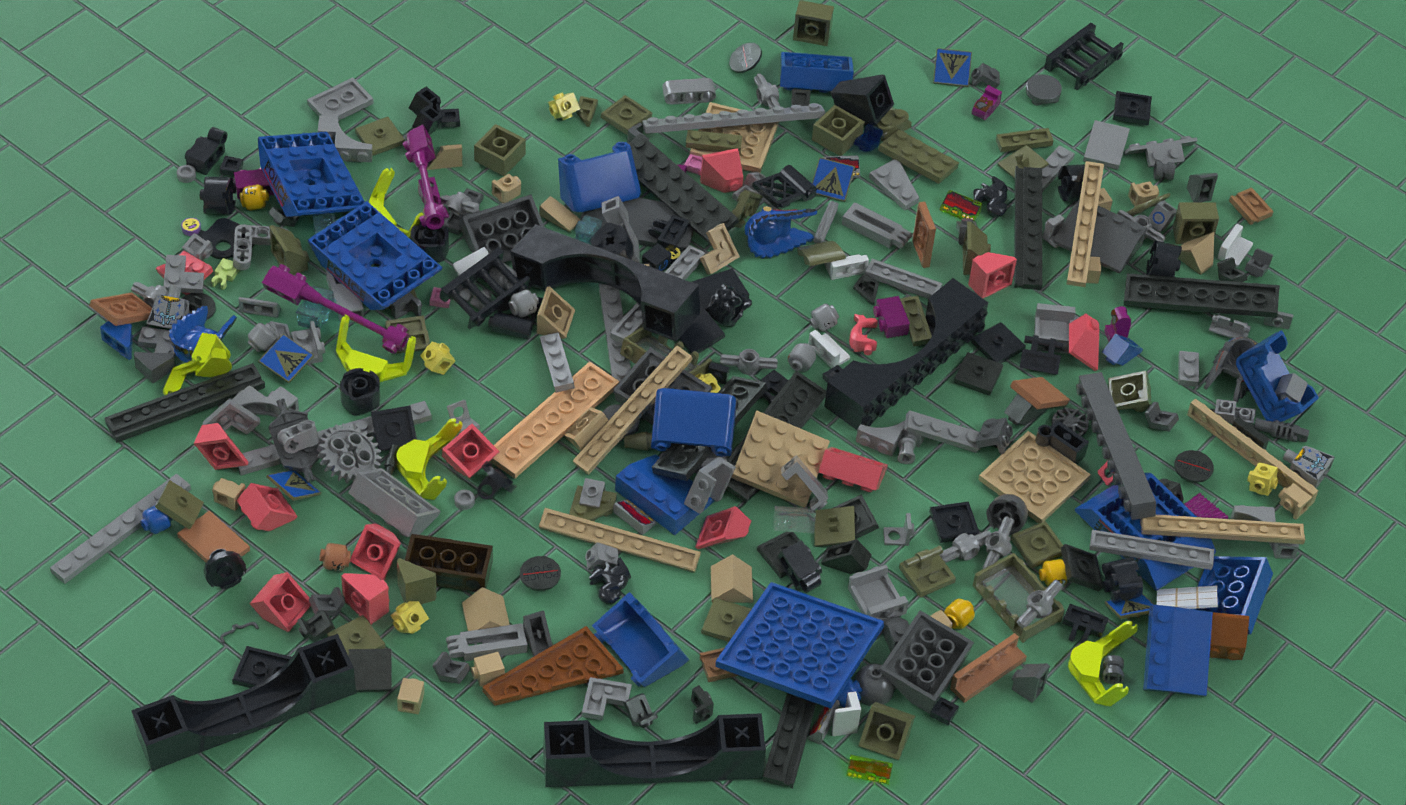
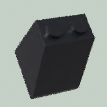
M883 74L841 81L831 91L836 106L863 120L864 124L877 125L894 106L886 77Z

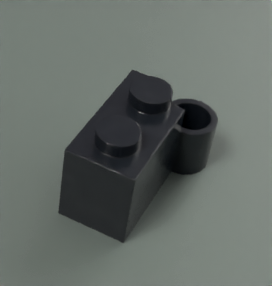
M212 127L207 137H198L191 149H188L185 153L186 165L193 166L196 172L207 175L225 153L224 144L228 133Z
M1058 420L1052 426H1039L1035 439L1039 446H1051L1075 464H1078L1085 457L1089 444L1086 439Z
M802 540L782 550L776 557L797 591L803 590L805 593H808L821 586V566L814 561L809 547Z

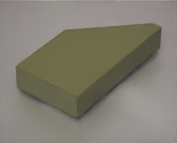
M580 96L578 102L580 110L576 111V113L586 126L590 127L598 105V99Z

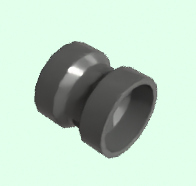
M1155 161L1154 179L1166 178V180H1173L1175 163L1168 162L1163 164L1160 161Z
M1116 655L1105 657L1103 660V668L1105 669L1103 671V680L1108 684L1123 682L1124 672L1122 670L1124 668V659Z

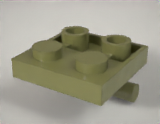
M941 546L920 551L914 557L899 564V569L920 598L955 583L956 577L940 557V554L943 553Z

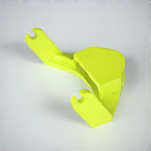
M386 168L382 171L369 203L397 227L396 221L384 207L385 194L395 175L392 168H390V171ZM421 212L415 217L409 231L400 227L397 228L411 239L412 227L419 224V217L424 214Z
M348 315L342 317L336 353L346 372L355 368H363V371L367 372L371 370L378 376L380 382L407 374L413 361L416 337L411 336L408 340L404 362L388 364L387 360L353 350L347 344L346 338L350 317Z
M207 333L200 335L192 353V361L173 367L163 388L164 395H167L168 392L173 393L180 390L186 375L195 372L196 376L211 378L225 374L232 369V364L229 361L231 353L217 335Z
M449 419L435 436L426 441L414 439L398 449L396 455L398 461L397 468L420 497L435 500L446 487L447 480L444 478L443 481H440L441 476H435L428 482L425 475L426 466L430 458L450 443L459 433L463 425L461 421L456 423V419Z
M1132 621L1122 623L1096 642L1085 641L1071 652L1068 669L1096 704L1111 707L1128 694L1129 688L1126 686L1123 689V684H1115L1108 690H1105L1100 682L1099 671L1102 659L1137 632L1138 625L1132 626Z

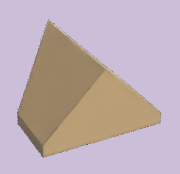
M462 144L440 146L436 159L430 163L427 170L462 167Z
M1214 232L1181 245L1182 251L1178 259L1198 274L1202 275L1213 266Z

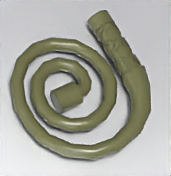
M1166 193L1137 205L1126 213L1135 216L1150 207L1156 206L1157 203L1166 200L1171 195Z

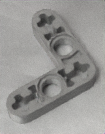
M239 225L235 228L233 265L236 269L246 270L250 267L252 244L271 245L269 226ZM242 233L245 234V238H241ZM258 234H266L267 237H260ZM244 245L247 249H240L238 246ZM240 256L244 257V261H240Z

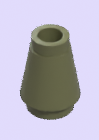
M646 431L625 436V448L645 451L653 449L651 448L652 433Z

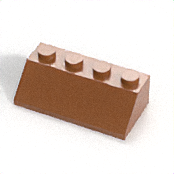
M1213 612L1209 658L1243 659L1247 644L1249 616Z

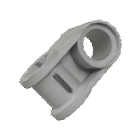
M305 420L281 430L278 433L277 440L283 445L286 452L292 454L316 445L319 442L315 422Z

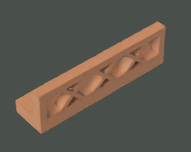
M1015 633L953 674L950 690L965 703L1025 662L1027 656L1017 647L1019 636Z

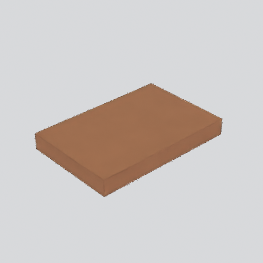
M919 202L912 242L922 267L927 268L930 267L936 227L926 203Z
M132 292L93 299L89 304L91 308L115 326L148 320L152 310L151 306Z
M1043 377L1014 380L1010 385L1015 392L1036 409L1065 406L1070 401L1068 397Z
M210 510L195 520L190 530L185 527L177 533L178 538L205 562L210 559V554L217 549L234 551L240 554L241 557L250 551V546Z

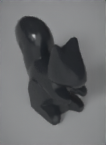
M993 176L991 186L982 183L981 186L983 188L974 189V204L979 205L986 201L988 202L986 206L988 214L993 217H1000L1007 211L1005 201L1007 200L1008 188L1003 181Z
M621 557L618 558L617 566L614 568L608 562H605V569L601 566L594 567L592 575L589 577V580H591L590 585L600 582L605 583L598 591L599 599L605 604H613L618 601L622 595L621 590L626 587L629 579H631L630 572Z

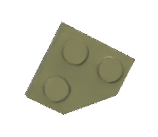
M745 189L740 193L737 199L738 204L732 210V213L739 220L734 227L741 228L745 224L744 219L755 214L763 198L761 194Z
M577 486L569 515L595 522V519L603 515L606 517L613 513L617 493L603 490L600 507L594 508L579 504L583 486Z

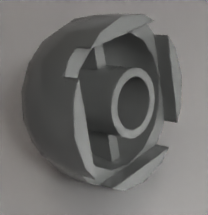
M1003 494L996 497L990 503L986 511L987 520L993 529H999L1004 517L1012 518L1014 523L1009 535L1019 532L1025 526L1028 518V509L1020 497L1014 494Z
M867 664L860 668L854 677V681L857 680L863 690L860 692L861 700L859 702L867 706H871L875 702L884 705L893 697L895 686L879 671L882 666L881 664Z

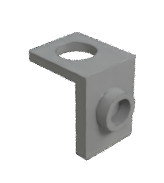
M1278 311L1277 318L1264 317V324L1289 329L1293 314Z
M461 400L447 406L450 419L454 418L456 423L461 421L463 424L459 433L470 424L480 429L479 424L470 418L466 400ZM457 407L463 408V414L460 417H455L453 414Z
M585 478L579 504L599 508L603 490L606 491L605 482Z
M906 513L904 527H884V545L909 546L910 536H914V523H911L910 513ZM895 532L899 534L900 538L898 540H891L888 535Z

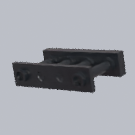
M1090 22L1047 55L1044 69L1051 72L1054 68L1059 67L1076 78L1074 89L1078 90L1082 86H1086L1092 78L1122 57L1124 43L1120 42L1113 48L1095 36L1096 25ZM1092 42L1107 53L1102 56L1086 46V44ZM1081 50L1095 59L1096 62L1091 65L1076 55L1075 52ZM1071 59L1085 70L1079 73L1064 63V61Z
M500 247L441 288L439 298L444 303L449 299L454 300L470 316L468 322L469 329L480 326L485 321V318L509 302L512 295L528 290L530 278L526 276L521 281L516 278L502 263L504 251ZM493 267L497 268L513 284V287L505 291L488 274V271ZM478 278L483 279L499 297L491 302L473 284L474 281ZM464 288L468 289L485 307L476 312L459 295L460 291Z

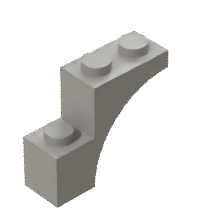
M319 116L318 132H328L343 161L372 162V144L361 143L348 137L339 126L338 116Z
M617 196L602 202V214L606 222L620 225L627 231L634 245V254L631 260L639 263V241L629 224L628 211L620 197Z
M249 385L232 399L255 415H268L277 418L280 410L276 401L279 399L281 401L283 398L289 410L299 411L298 398L281 386L272 391L268 397H265Z
M904 420L897 425L883 428L860 424L857 430L856 442L875 449L880 453L892 456L898 447L900 439L911 438L915 441L916 446L920 447L925 437L905 431Z
M1234 505L1230 519L1276 522L1274 507ZM1268 542L1275 558H1296L1299 544Z

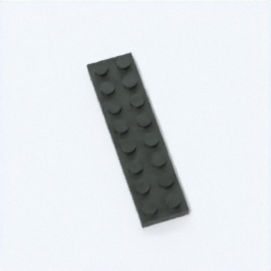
M641 133L628 143L631 146L639 183L678 217L690 220L689 227L711 246L712 244L706 234L707 231L723 223L727 231H729L739 222L732 212Z
M1127 273L1124 306L1277 318L1280 285Z
M795 371L765 410L764 414L802 429L825 399L826 390L798 371ZM745 438L727 460V462L734 466ZM733 478L730 479L726 488L728 492L745 503L757 489Z
M732 376L718 392L729 394L736 398L735 426L767 390L766 382ZM673 443L652 466V471L654 474L688 481L712 453L711 447Z

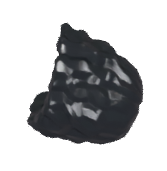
M722 284L717 289L716 294L711 297L708 311L710 316L719 325L726 327L734 326L743 316V312L752 305V300L732 286Z

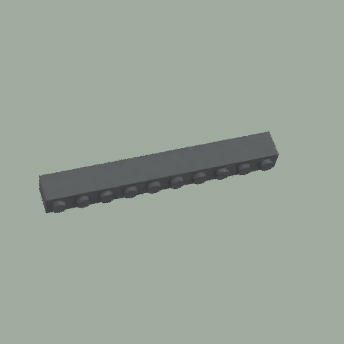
M1102 372L1080 375L1079 384H1076L1077 395H1081L1082 407L1086 408L1088 421L1091 420L1092 431L1097 434L1098 446H1102L1103 458L1107 459L1108 470L1113 473L1114 485H1118L1119 497L1124 500L1125 512H1129L1132 520L1156 516L1155 497Z

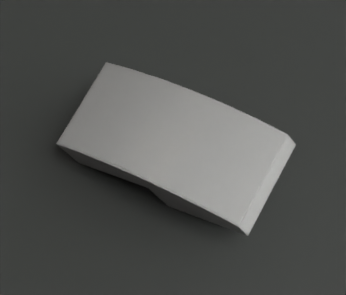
M1217 399L1215 413L1226 422L1233 424V421L1240 417L1245 422H1248L1250 426H1254L1256 409L1236 407V401Z

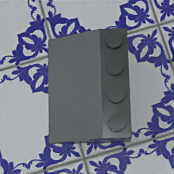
M532 195L464 216L458 223L472 253L483 247L486 248L488 253H491L500 247L504 251L502 263L511 261L510 251L535 224L544 227Z
M1080 199L1071 209L1053 240V243L1071 252ZM1098 206L1090 257H1100L1101 266L1120 274L1142 246L1147 228Z
M650 347L613 389L616 401L624 404L666 357ZM685 369L668 387L669 389L711 392L712 390L711 386ZM655 402L641 416V418L652 425Z
M920 610L879 671L912 704L930 714L952 681L953 674L958 672L968 657L974 642Z

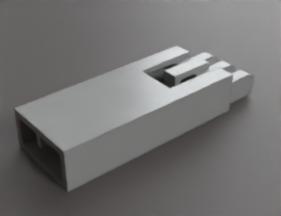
M855 202L842 217V225L888 248L892 244L903 248L912 237V233L902 228V225Z
M326 270V280L333 302L364 317L361 300L342 283L336 284L335 281L338 280ZM338 314L339 320L341 322L343 316Z
M522 623L460 632V635L448 636L446 638L449 657H464V662L472 661L476 657L499 652L500 656L527 652V642Z

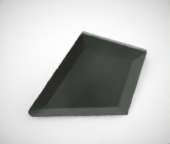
M862 274L853 289L871 305H874L879 282Z

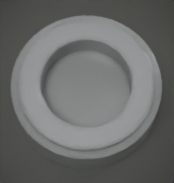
M190 165L180 166L177 169L178 180L183 183L192 182L196 178L195 168Z
M469 490L458 491L454 496L455 506L461 510L472 508L475 504L474 494Z

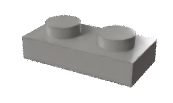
M1179 351L1178 385L1198 387L1199 353Z

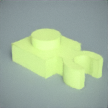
M225 258L221 260L214 271L215 276L212 278V287H215L217 283H221V289L224 290L227 287V280L233 282L240 271L234 267L233 261Z

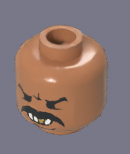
M328 543L325 549H321L319 561L323 562L325 569L343 571L345 567L349 566L351 551H348L346 545Z

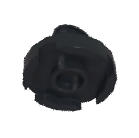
M486 461L482 465V469L488 474L477 488V493L482 499H493L502 488L510 493L515 490L517 486L512 484L513 481L500 469H494L491 462ZM485 485L492 487V493L489 496L482 494V488Z
M225 549L213 551L204 567V576L211 587L216 586L221 589H228L240 583L242 580L241 576L247 570L244 559L240 554L234 551H226Z

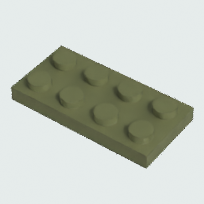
M897 130L882 142L878 151L938 184L953 173L959 165V162L901 130Z

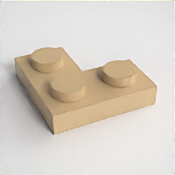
M724 223L706 232L714 250L700 257V260L708 275L713 274L740 257Z

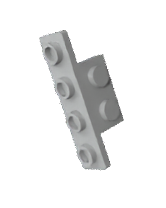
M1184 136L1174 141V138L1163 140L1162 143L1150 141L1140 146V143L1131 144L1124 153L1129 155L1145 152L1148 168L1154 167L1155 161H1160L1163 164L1168 162L1182 163L1185 161L1182 147L1193 145L1197 142V138Z

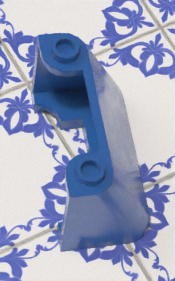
M617 142L612 147L613 153L580 160L573 154L558 158L560 198L572 211L585 212L601 208L602 202L617 196L624 202L636 199L641 195L631 146L627 142Z
M1282 330L1245 351L1236 359V366L1266 421L1271 422L1279 420V422L1285 421L1301 414L1319 398L1313 387L1308 384L1300 402H1292L1288 397L1280 400L1276 396L1275 391L1281 377L1290 374L1279 355L1288 345Z
M669 388L658 389L655 398L651 448L665 451L671 447V443L711 447V451L716 456H731L736 418V398L732 395Z
M630 592L592 625L597 631L594 635L601 643L606 641L631 670L633 676L630 678L638 687L641 685L646 687L689 661V658L656 619Z

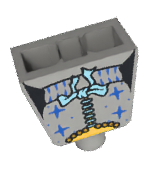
M170 285L168 296L157 295L147 324L172 329V324H177V320H182L183 316H187L189 313V301L180 298L182 287Z
M1304 446L1298 454L1288 449L1283 456V460L1291 463L1290 469L1309 484H1312L1316 489L1330 471L1335 458L1332 455L1308 446Z

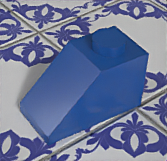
M110 321L100 327L102 340L130 360L132 358L133 344L132 324L115 326Z
M1115 334L1102 353L1107 356L1105 359L1112 365L1119 364L1123 366L1140 354L1143 349L1130 338Z

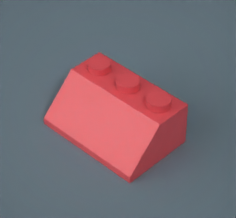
M830 447L825 449L819 473H822L826 479H841L845 485L853 486L856 484L861 486V490L872 492L879 489L888 464Z

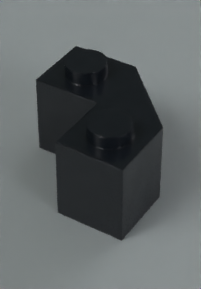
M427 86L415 94L409 109L417 115L412 127L415 129L423 125L430 135L436 131L444 114L440 108V97Z

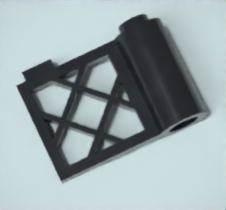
M787 165L779 173L755 181L752 184V187L776 208H785L790 206L791 202L801 198L804 201L812 200L816 196L817 190L816 186L792 165ZM779 180L782 184L774 183V181ZM773 188L783 190V192L775 191ZM773 196H775V197H780V198H782V199H781V200H777V199H775Z
M538 297L537 311L530 314L531 319L520 318L517 315L514 316L513 313H502L510 309L509 302H507L498 309L494 316H490L488 327L491 328V332L529 340L543 298Z

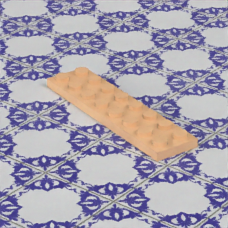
M588 362L572 376L575 388L554 392L494 445L499 450V454L490 462L516 479L560 440L590 407L596 408L613 393V389L620 381L593 363Z

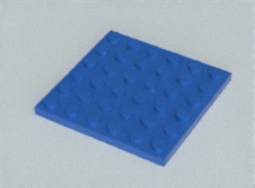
M771 582L717 658L716 667L832 708L884 628V621Z

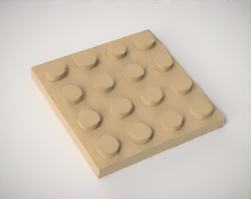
M710 102L706 113L719 114L722 111L733 113L741 109ZM779 122L704 128L698 131L741 135L742 144L739 156L742 169L761 173ZM693 148L690 150V154L701 157L702 155L720 152Z
M756 411L731 478L805 508L812 491L797 473L786 480L781 475V467L797 455L817 478L825 449L828 448L830 441Z
M1027 431L1004 454L979 475L978 480L999 495L1014 494L1020 497L1027 506L1028 516L1036 522L1042 523L1090 479L1091 474L1051 446H1039L1035 441L1036 436Z

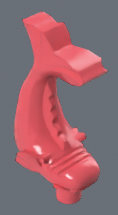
M854 314V320L857 324L850 333V346L854 349L853 352L863 351L865 355L869 356L876 350L877 341L867 338V335H863L862 328H877L878 320Z

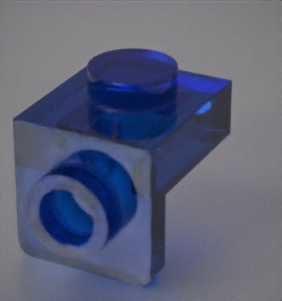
M867 124L864 133L856 137L854 145L865 152L874 150L879 146L883 130Z

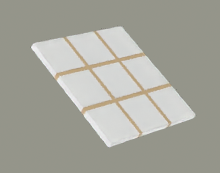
M1217 586L1157 590L1156 605L1187 609L1218 607Z

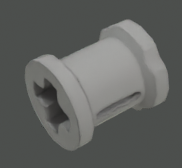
M902 438L898 441L900 449L898 461L900 463L911 464L914 462L916 443L913 439Z

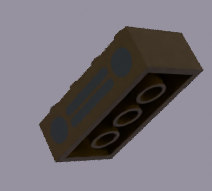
M411 534L405 561L436 573V586L477 592L482 587L487 588L493 563V546Z

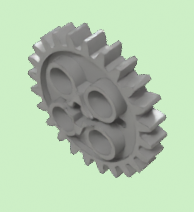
M343 423L341 427L337 424L333 429L329 427L327 432H324L321 436L316 450L319 451L317 458L322 459L320 465L327 466L325 472L331 470V477L337 475L338 481L345 478V482L348 484L350 480L354 482L358 472L378 469L381 465L379 462L382 457L378 456L381 450L376 449L378 443L371 442L374 438L373 436L367 437V431L361 433L360 427L354 430L352 424L347 428Z

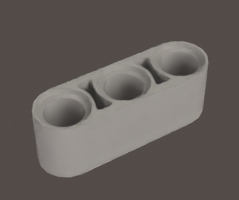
M710 78L669 80L662 85L665 102L671 105L711 102L716 98L714 83Z

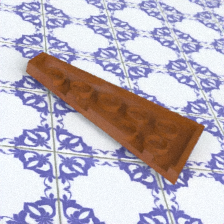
M585 626L484 685L482 689L484 694L496 706L589 682L590 677L603 679L623 674L624 668L589 628Z

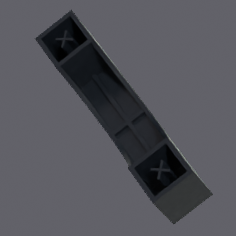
M535 224L510 251L512 269L516 272L519 281L528 276L530 278L529 286L545 292L549 286L555 288L566 284L582 282L599 283L615 287L628 294L637 302L642 310L644 330L675 342L700 315L699 285Z
M952 278L928 298L925 318L932 337L926 346L915 355L894 363L868 364L853 360L827 382L824 407L855 430H858L860 424L870 427L876 418L882 417L889 407L895 406L902 396L908 395L915 385L921 384L928 374L931 375L953 353L956 354L961 346L969 343L974 335L983 331L989 302Z
M335 634L297 648L292 658L279 671L256 686L240 693L207 701H189L171 695L131 710L136 734L151 771L356 694L354 667L339 635Z
M762 713L718 715L711 723L696 732L679 738L651 742L630 741L607 735L592 726L588 720L544 722L543 756L545 787L761 779L763 776L766 747Z

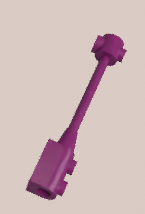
M421 125L408 132L407 141L403 142V146L407 151L405 153L407 160L410 163L413 162L420 171L427 205L423 209L424 215L420 216L419 219L424 227L439 229L444 225V219L448 218L449 214L444 204L439 205L434 202L427 167L428 162L436 159L432 139L425 127Z
M280 264L279 267L272 266L261 282L266 290L297 306L303 299L315 304H321L344 317L348 315L350 320L383 336L382 343L384 344L382 347L392 354L402 351L408 342L409 334L406 333L408 329L403 325L397 324L396 327L391 325L388 329H385L324 298L306 282L307 278L298 272L295 276L290 274V269L283 264Z

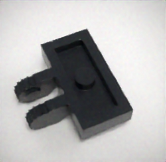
M672 215L668 222L657 218L654 219L653 226L649 228L648 233L658 239L657 244L675 251L689 227L690 220Z
M1069 604L1062 624L1073 627L1068 639L1072 642L1077 635V630L1084 631L1085 633L1081 638L1082 644L1088 641L1090 634L1101 638L1109 618Z

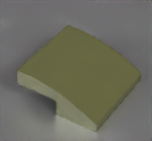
M834 241L797 247L798 255L803 256L805 264L809 266L846 259L844 251Z
M424 315L385 321L386 329L391 325L396 327L397 324H401L408 329L406 333L409 334V338L411 336L416 337L414 351L425 350L430 344ZM407 344L402 351H397L396 354L405 353Z

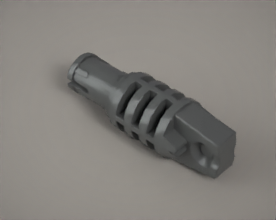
M1256 418L1253 427L1257 431L1270 433L1272 437L1283 438V440L1287 439L1292 442H1306L1309 436V430L1295 424L1279 422V420L1271 422Z

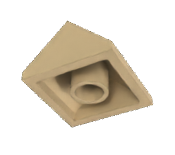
M550 286L546 289L537 315V334L548 335L559 332L560 338L565 339L575 309Z
M590 407L569 428L564 437L578 450L582 451L608 422V419L602 411Z
M733 554L711 566V602L714 601V598H718L732 603H753L751 566Z
M482 587L462 602L468 631L510 625L504 598L495 592Z

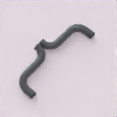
M249 622L241 626L236 623L232 625V630L220 636V640L224 644L223 637L233 633L236 628L242 629L254 625L256 629H259V626L255 622Z

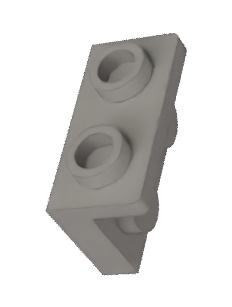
M310 321V329L291 332L293 341L314 354V357L307 365L323 362L322 354L325 353V346L323 342L319 341L321 333L319 327H315L314 321Z

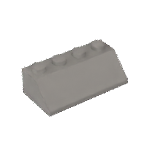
M382 468L358 472L349 491V494L358 503L367 506L370 512L379 515L386 524L394 526L405 537H411V534L420 535L441 512Z

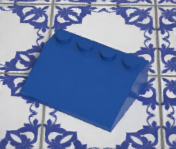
M781 52L780 87H783V89L801 88V90L810 91L816 89L820 92L828 93L839 82L853 80L852 57Z
M655 454L629 464L616 475L615 491L631 501L673 535H676L700 514L684 504L693 481L690 479L684 481L653 473L652 466L660 458L658 455ZM709 497L704 510L715 500Z
M1214 556L1212 570L1204 569L1198 587L1217 586L1218 607L1195 608L1194 610L1249 616L1248 634L1251 635L1273 576L1267 557Z
M1164 605L1150 606L1143 690L1207 696L1213 612Z

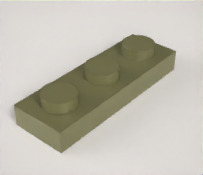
M1049 128L996 135V142L1000 152L1019 150L1025 145L1030 148L1053 146L1054 141Z
M688 130L686 148L720 152L738 148L739 154L741 151V135Z
M919 297L901 298L900 300L910 322L909 334L913 347L927 344L932 335Z

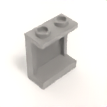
M1037 303L1034 335L1043 339L1050 340V338H1054L1056 341L1064 342L1062 350L1055 349L1054 352L1070 354L1069 323L1074 321L1075 307ZM1037 345V351L1048 352V347Z
M796 455L781 467V475L788 480L797 473L815 495L809 501L811 510L814 511L816 508L820 510L828 503L826 501L828 499V492Z
M718 457L700 469L684 504L694 511L702 513L709 497L719 502L736 467Z
M887 565L876 566L871 570L857 572L850 576L848 590L862 614L879 620L906 614L908 600L905 596H899L888 577Z

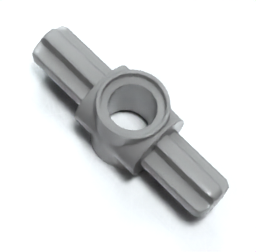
M757 74L754 77V81L758 87L756 93L759 103L768 106L769 109L780 106L778 103L779 91L777 86L767 82L763 75Z
M462 192L440 197L441 204L447 206L453 214L462 217L463 214L480 211L479 204L472 202Z
M1122 210L1117 213L1146 227L1144 239L1148 237L1153 241L1164 242L1166 237L1153 229V225L1147 216L1136 215L1133 217Z
M134 282L131 288L132 292L144 297V302L153 307L158 294L168 296V290L161 285L147 287L139 282Z
M745 349L740 352L739 356L725 354L720 356L721 365L739 366L738 370L746 375L754 374L758 371V368L777 369L778 364L776 358L759 357V354L753 349Z
M1004 517L999 530L987 536L985 544L988 556L983 569L1010 553L1012 545L1010 543L1011 538L1008 535L1014 523L1012 518Z
M984 531L976 536L963 533L955 538L952 547L944 550L940 557L945 563L957 557L970 560L978 554L979 547L985 545V540L991 532Z
M1054 580L1045 591L1037 590L1032 592L1027 598V610L1017 620V624L1024 628L1035 618H1045L1050 615L1053 609V598L1063 588V585L1059 581Z

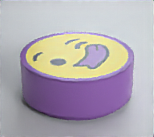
M187 218L181 224L182 232L187 236H192L194 233L199 234L201 230L200 221L196 218Z

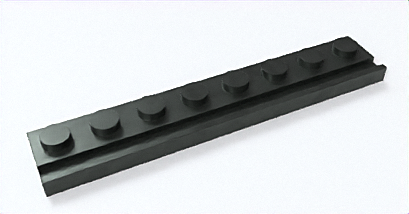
M1018 166L1015 167L1014 257L1017 261L1014 271V288L1019 286L1023 287V289L1042 290V168L1024 167L1023 169L1018 168Z
M254 363L107 416L105 417V423L117 443L223 404L229 398L232 400L241 390H244L249 385L257 391L265 388V382L261 379V375Z
M787 693L764 771L763 782L780 786L787 785L793 789L817 703Z

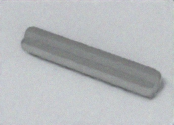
M829 202L814 235V243L824 242L838 210L839 204L837 202Z

